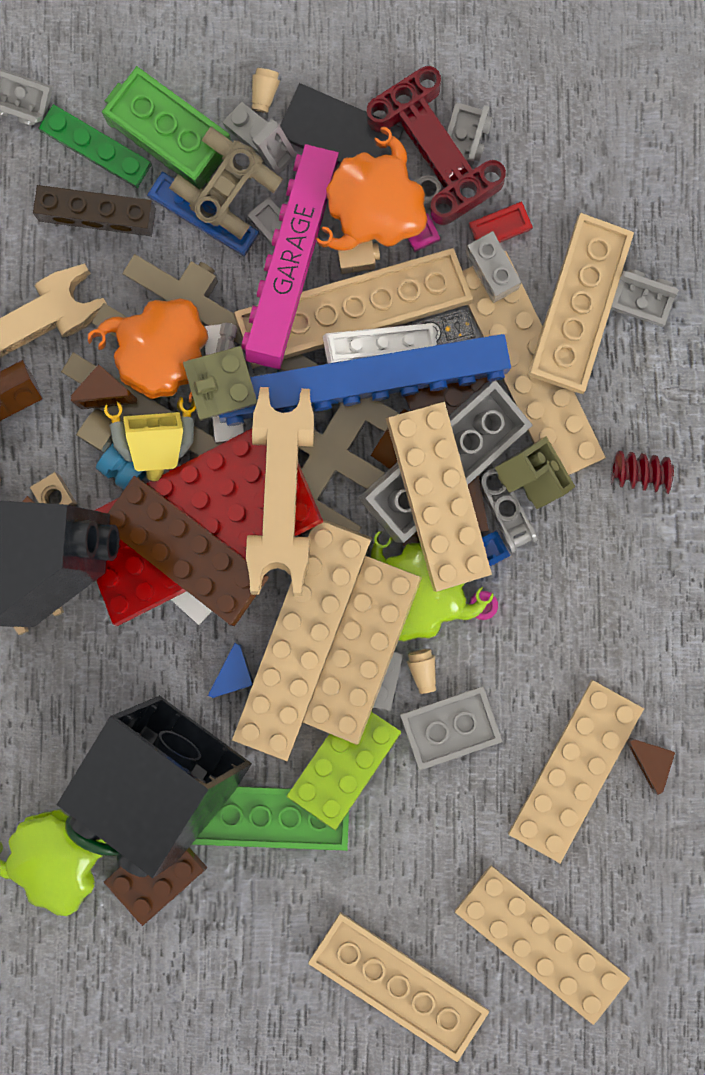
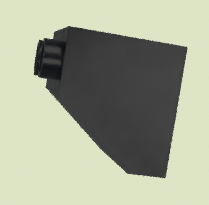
M0 501V626L35 627L106 573V561L115 560L120 541L117 526L109 525L110 514L65 504Z
M159 695L109 717L58 801L57 806L72 816L69 823L76 833L86 839L95 841L102 839L119 852L117 861L127 872L138 877L149 875L151 878H154L181 858L235 792L252 763Z

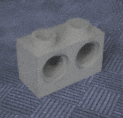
M493 231L467 245L465 254L493 303L519 289L522 282Z

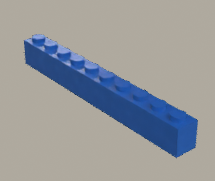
M505 334L259 375L250 377L257 401L260 387H269L270 405L277 412L287 413L293 411L299 403L301 388L310 389L311 406L314 407V411H323L332 408L331 404L343 402L344 406H352L361 403L360 399L372 397V401H381L390 398L389 394L401 392V396H410L419 393L418 389L430 387V391H439L446 389L447 384L458 382L459 386H468L475 384L476 379L487 377V381L501 380L505 378L504 374L510 371L511 363ZM256 405L219 415L220 423L226 422L227 426L241 425L244 423V419L253 418Z

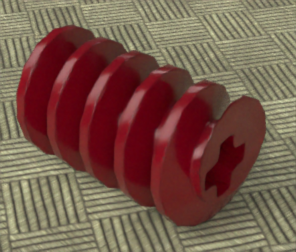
M618 450L612 463L610 483L612 485L616 478L618 479L619 487L623 488L626 480H629L631 489H635L637 483L641 482L643 491H646L649 483H653L654 492H658L660 486L664 485L665 493L669 494L673 483L674 465H671L669 457H664L660 462L657 455H653L648 462L647 455L643 453L636 460L635 453L629 452L625 459L623 451Z

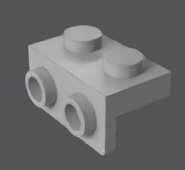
M0 68V115L8 116V114L17 116L19 122L27 125H35V123L43 121L47 115L53 86Z
M456 102L447 133L471 168H473L474 161L481 160L485 144L480 143L483 133H489L493 117L488 116V106L484 105L482 110Z
M630 269L629 272L623 271L611 310L664 327L679 289L674 288L673 283L664 279L654 281L645 278L646 275L638 270Z

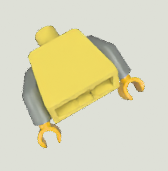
M183 397L178 399L177 407L183 412L182 417L180 412L123 416V421H120V415L123 411L122 405L117 401L119 413L111 415L106 404L104 412L108 418H111L112 423L109 426L114 448L126 461L133 462L136 471H146L148 480L158 481L164 474V469H174L177 467L178 458L183 457L193 443L194 418L191 417V413L196 409L194 399H192L191 407L188 410L183 408Z

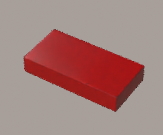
M522 201L468 224L475 241L493 231L499 243L528 232L533 228Z

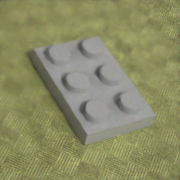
M483 686L400 714L419 771L503 742Z

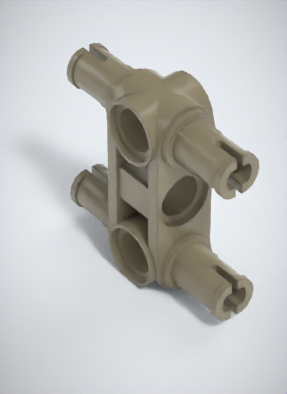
M211 126L201 141L222 155V160L224 161L205 188H197L178 174L169 189L189 202V207H191V210L196 213V216L201 221L210 223L213 226L216 225L217 227L220 225L241 240L250 225L229 211V205L247 179H255L274 193L283 178L262 164V158L256 154L251 146L236 140L232 142ZM238 153L246 154L249 157L250 164L246 167L238 165L235 155ZM212 201L217 207V212H206L203 208V202Z

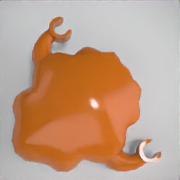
M380 128V131L388 136L386 141H380L378 138L374 139L379 148L390 147L391 155H382L374 158L370 154L363 152L353 158H344L339 168L334 172L332 180L326 188V193L329 200L330 214L335 219L340 220L344 236L334 238L332 231L328 227H322L321 230L329 234L330 237L327 241H321L319 238H316L319 246L346 251L355 248L358 244L375 239L380 244L389 247L396 245L403 239L417 236L425 229L427 215L424 207L425 193L423 187L409 179L405 147L396 137L392 136L388 128Z
M180 298L170 301H150L144 307L142 314L126 318L119 316L109 318L88 334V343L90 344L95 337H101L102 341L99 343L98 349L102 350L106 346V334L116 333L119 348L114 353V360L119 370L121 382L153 400L160 396H173L179 386L189 384L183 362L202 357L201 349L205 346L209 337L208 331L201 323L198 308L191 301ZM191 392L189 394V403H191L193 399Z

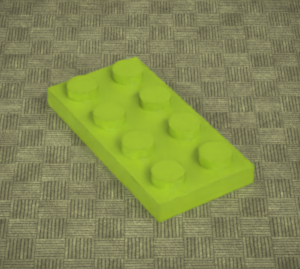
M371 711L359 744L356 745L329 733L286 797L336 831L401 735V731Z

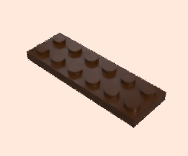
M133 476L108 512L110 514L109 525L117 526L119 539L225 622L235 626L256 597V595H251L250 579L246 559L139 477ZM266 574L263 577L261 588L269 578Z

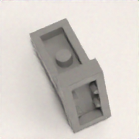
M243 102L222 122L226 129L246 145L251 146L264 159L269 169L277 175L297 156L280 125L273 119L269 122L265 121Z

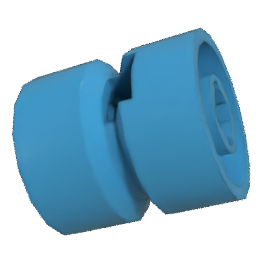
M113 444L104 452L96 465V469L108 479L114 477L115 484L122 490L126 488L133 476L139 477L141 480L146 476V471H136L133 462L126 461L114 448Z

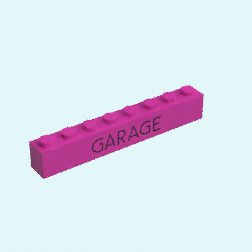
M305 144L302 155L297 154L293 171L297 172L295 180H289L286 196H290L288 204H282L279 221L283 222L281 228L274 231L272 246H275L273 255H267L264 271L268 272L266 280H260L258 285L257 297L260 298L258 306H253L251 309L249 323L253 325L250 333L245 332L241 348L245 350L247 362L279 370L281 368L314 252L316 238L318 237L327 206L326 188L332 180L334 172L337 170L339 152Z

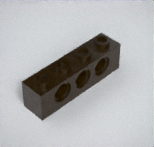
M37 185L33 207V214L39 222L152 237L156 212L153 201L148 199Z

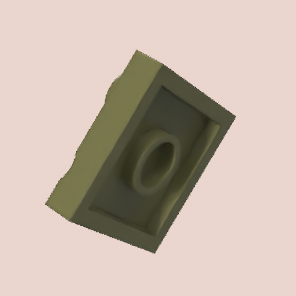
M241 346L183 362L200 421L257 404Z

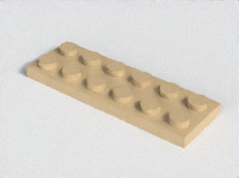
M583 213L577 216L529 369V376L580 394L586 391L634 232Z
M445 402L386 418L433 591L437 592L492 575Z
M365 556L303 723L356 745L360 743L422 577Z
M591 680L508 835L561 864L644 708Z
M492 865L489 866L454 910L463 920L593 1025L630 980L629 976Z
M342 912L339 913L308 961L309 965L456 1062L459 1061L489 1014V1009Z

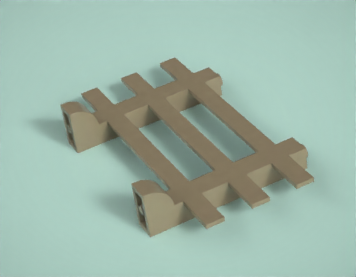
M136 254L133 255L123 271V275L166 301L180 298L191 301L198 308L201 322L207 326L222 323L236 325L237 333L234 342L242 346V338L234 318V313L208 298L218 283L213 268L203 262L197 265L191 261L181 278L177 280ZM103 303L92 324L98 327L109 318L118 316L126 318V316ZM109 333L116 338V333ZM73 352L61 372L81 384L97 366ZM300 354L284 359L280 370L289 371L318 366V364ZM120 376L118 379L115 378L137 397V404L122 405L123 411L120 415V421H123V416L173 413L121 382ZM372 397L360 399L361 403L352 406H344L343 402L337 403L340 407L324 433L320 434L314 430L313 447L298 446L299 449L310 455L301 470L322 519L359 532L362 527L321 503L319 499L336 471L365 489H368L385 474V472L349 451L366 422L385 432L388 428L386 418L399 415L398 412L380 401H372ZM118 406L108 407V412L111 415H116L119 413ZM105 407L94 410L76 434L83 441L103 453L113 444L109 426L112 422L111 418H108L104 412ZM194 426V440L188 450L199 456L222 443H215L214 437Z

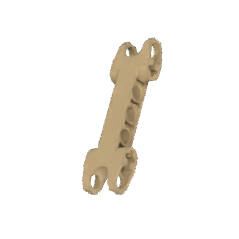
M85 263L56 271L43 278L35 285L40 297L0 318V358L56 327L62 337H68L92 323L103 303L107 304L104 298L95 299L87 303L75 301L73 295L75 287L91 274Z
M260 387L258 401L253 413L252 444L267 445L263 536H247L246 562L249 571L251 595H260L264 575L272 569L279 568L285 570L291 576L293 596H302L303 584L309 567V537H295L298 446L313 447L314 414L310 400V389L301 388L297 407L291 412L281 413L277 412L270 405L269 387Z

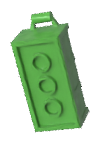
M138 66L135 67L123 84L117 83L104 100L107 105L102 110V114L111 128L117 129L137 146L143 148L162 162L164 166L180 174L197 188L201 189L205 183L208 184L212 174L224 161L222 160V155L201 140L211 126L229 140H231L230 134Z

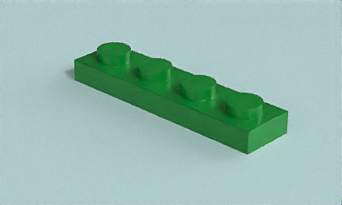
M54 104L38 128L40 132L137 189L152 166L151 161Z

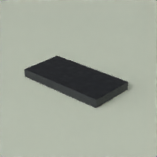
M299 83L280 125L291 144L303 149L305 144L339 152L338 164H341L344 158H353L363 152L370 154L374 158L382 155H391L390 147L379 148L376 145L374 138L386 141L388 136L382 132H376L369 127L366 111ZM372 114V116H373L374 118H376V119H382V118L377 117V116H375V115ZM394 125L389 130L392 136L400 141L404 129Z

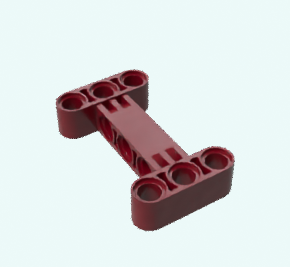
M424 66L373 98L367 105V123L376 132H381V127L389 129L397 123L401 124L444 187L443 190L432 198L430 215L435 223L447 225L498 193L504 185L506 170L504 165L497 160L486 161L474 170L471 168L428 105L440 93L441 75L436 68ZM424 80H431L435 85L426 88L420 83ZM401 95L411 98L408 103H400L396 99ZM376 111H384L387 116L383 119H376L372 114ZM489 172L496 173L500 179L495 182H490L485 178V175ZM464 188H470L475 191V195L466 198L461 195L460 191ZM439 204H447L451 207V210L448 213H440L436 210V207Z

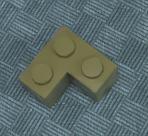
M547 436L520 450L495 467L500 482L507 488L508 492L511 493L523 486L527 498L534 504L536 510L564 496L576 487Z

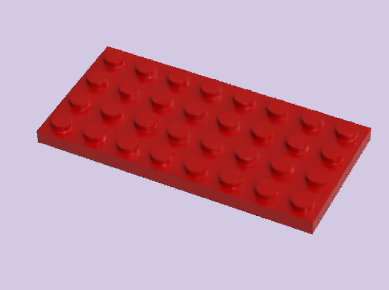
M252 428L163 474L158 481L147 483L245 559L247 536H263L267 445L252 444ZM299 463L297 468L295 536L323 523ZM117 499L94 511L108 513ZM121 539L119 541L117 557L114 561H106V573L96 580L112 624L115 626H119L186 592L185 589Z

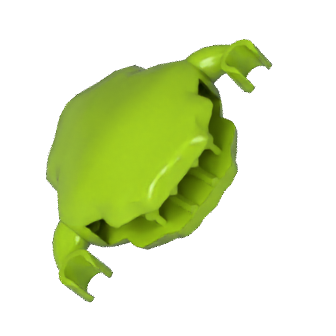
M382 531L375 534L371 558L422 577L398 641L404 642L415 638H432L438 634L443 622L475 618L493 600L494 593L491 594L488 601L481 600L479 595L483 589L481 587L476 592L477 601L474 604H466L467 599L463 591L465 583L437 592L433 591L420 543L407 544L401 555L386 559L383 556V549L389 547L393 539L390 537L387 544L382 545L379 542V536L382 534Z
M61 809L26 817L24 822L19 823L16 832L11 835L8 841L11 854L7 861L0 859V877L11 879L23 887L26 891L28 902L32 905L45 908L55 915L69 916L76 912L83 899L92 893L95 879L91 869L97 859L103 855L81 848L68 837L65 830V822L69 815L65 814ZM102 839L97 840L98 842L106 843ZM0 842V854H1V852L3 851V845H2V843Z

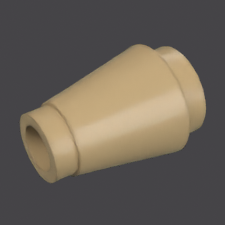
M256 68V73L252 75V110L268 113L280 83L278 72Z
M431 649L410 652L407 664L419 693L426 694L436 691L435 655H432Z

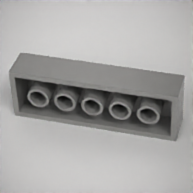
M496 380L484 383L449 415L467 485L533 426ZM397 462L362 493L358 499L395 542L404 543L417 530Z

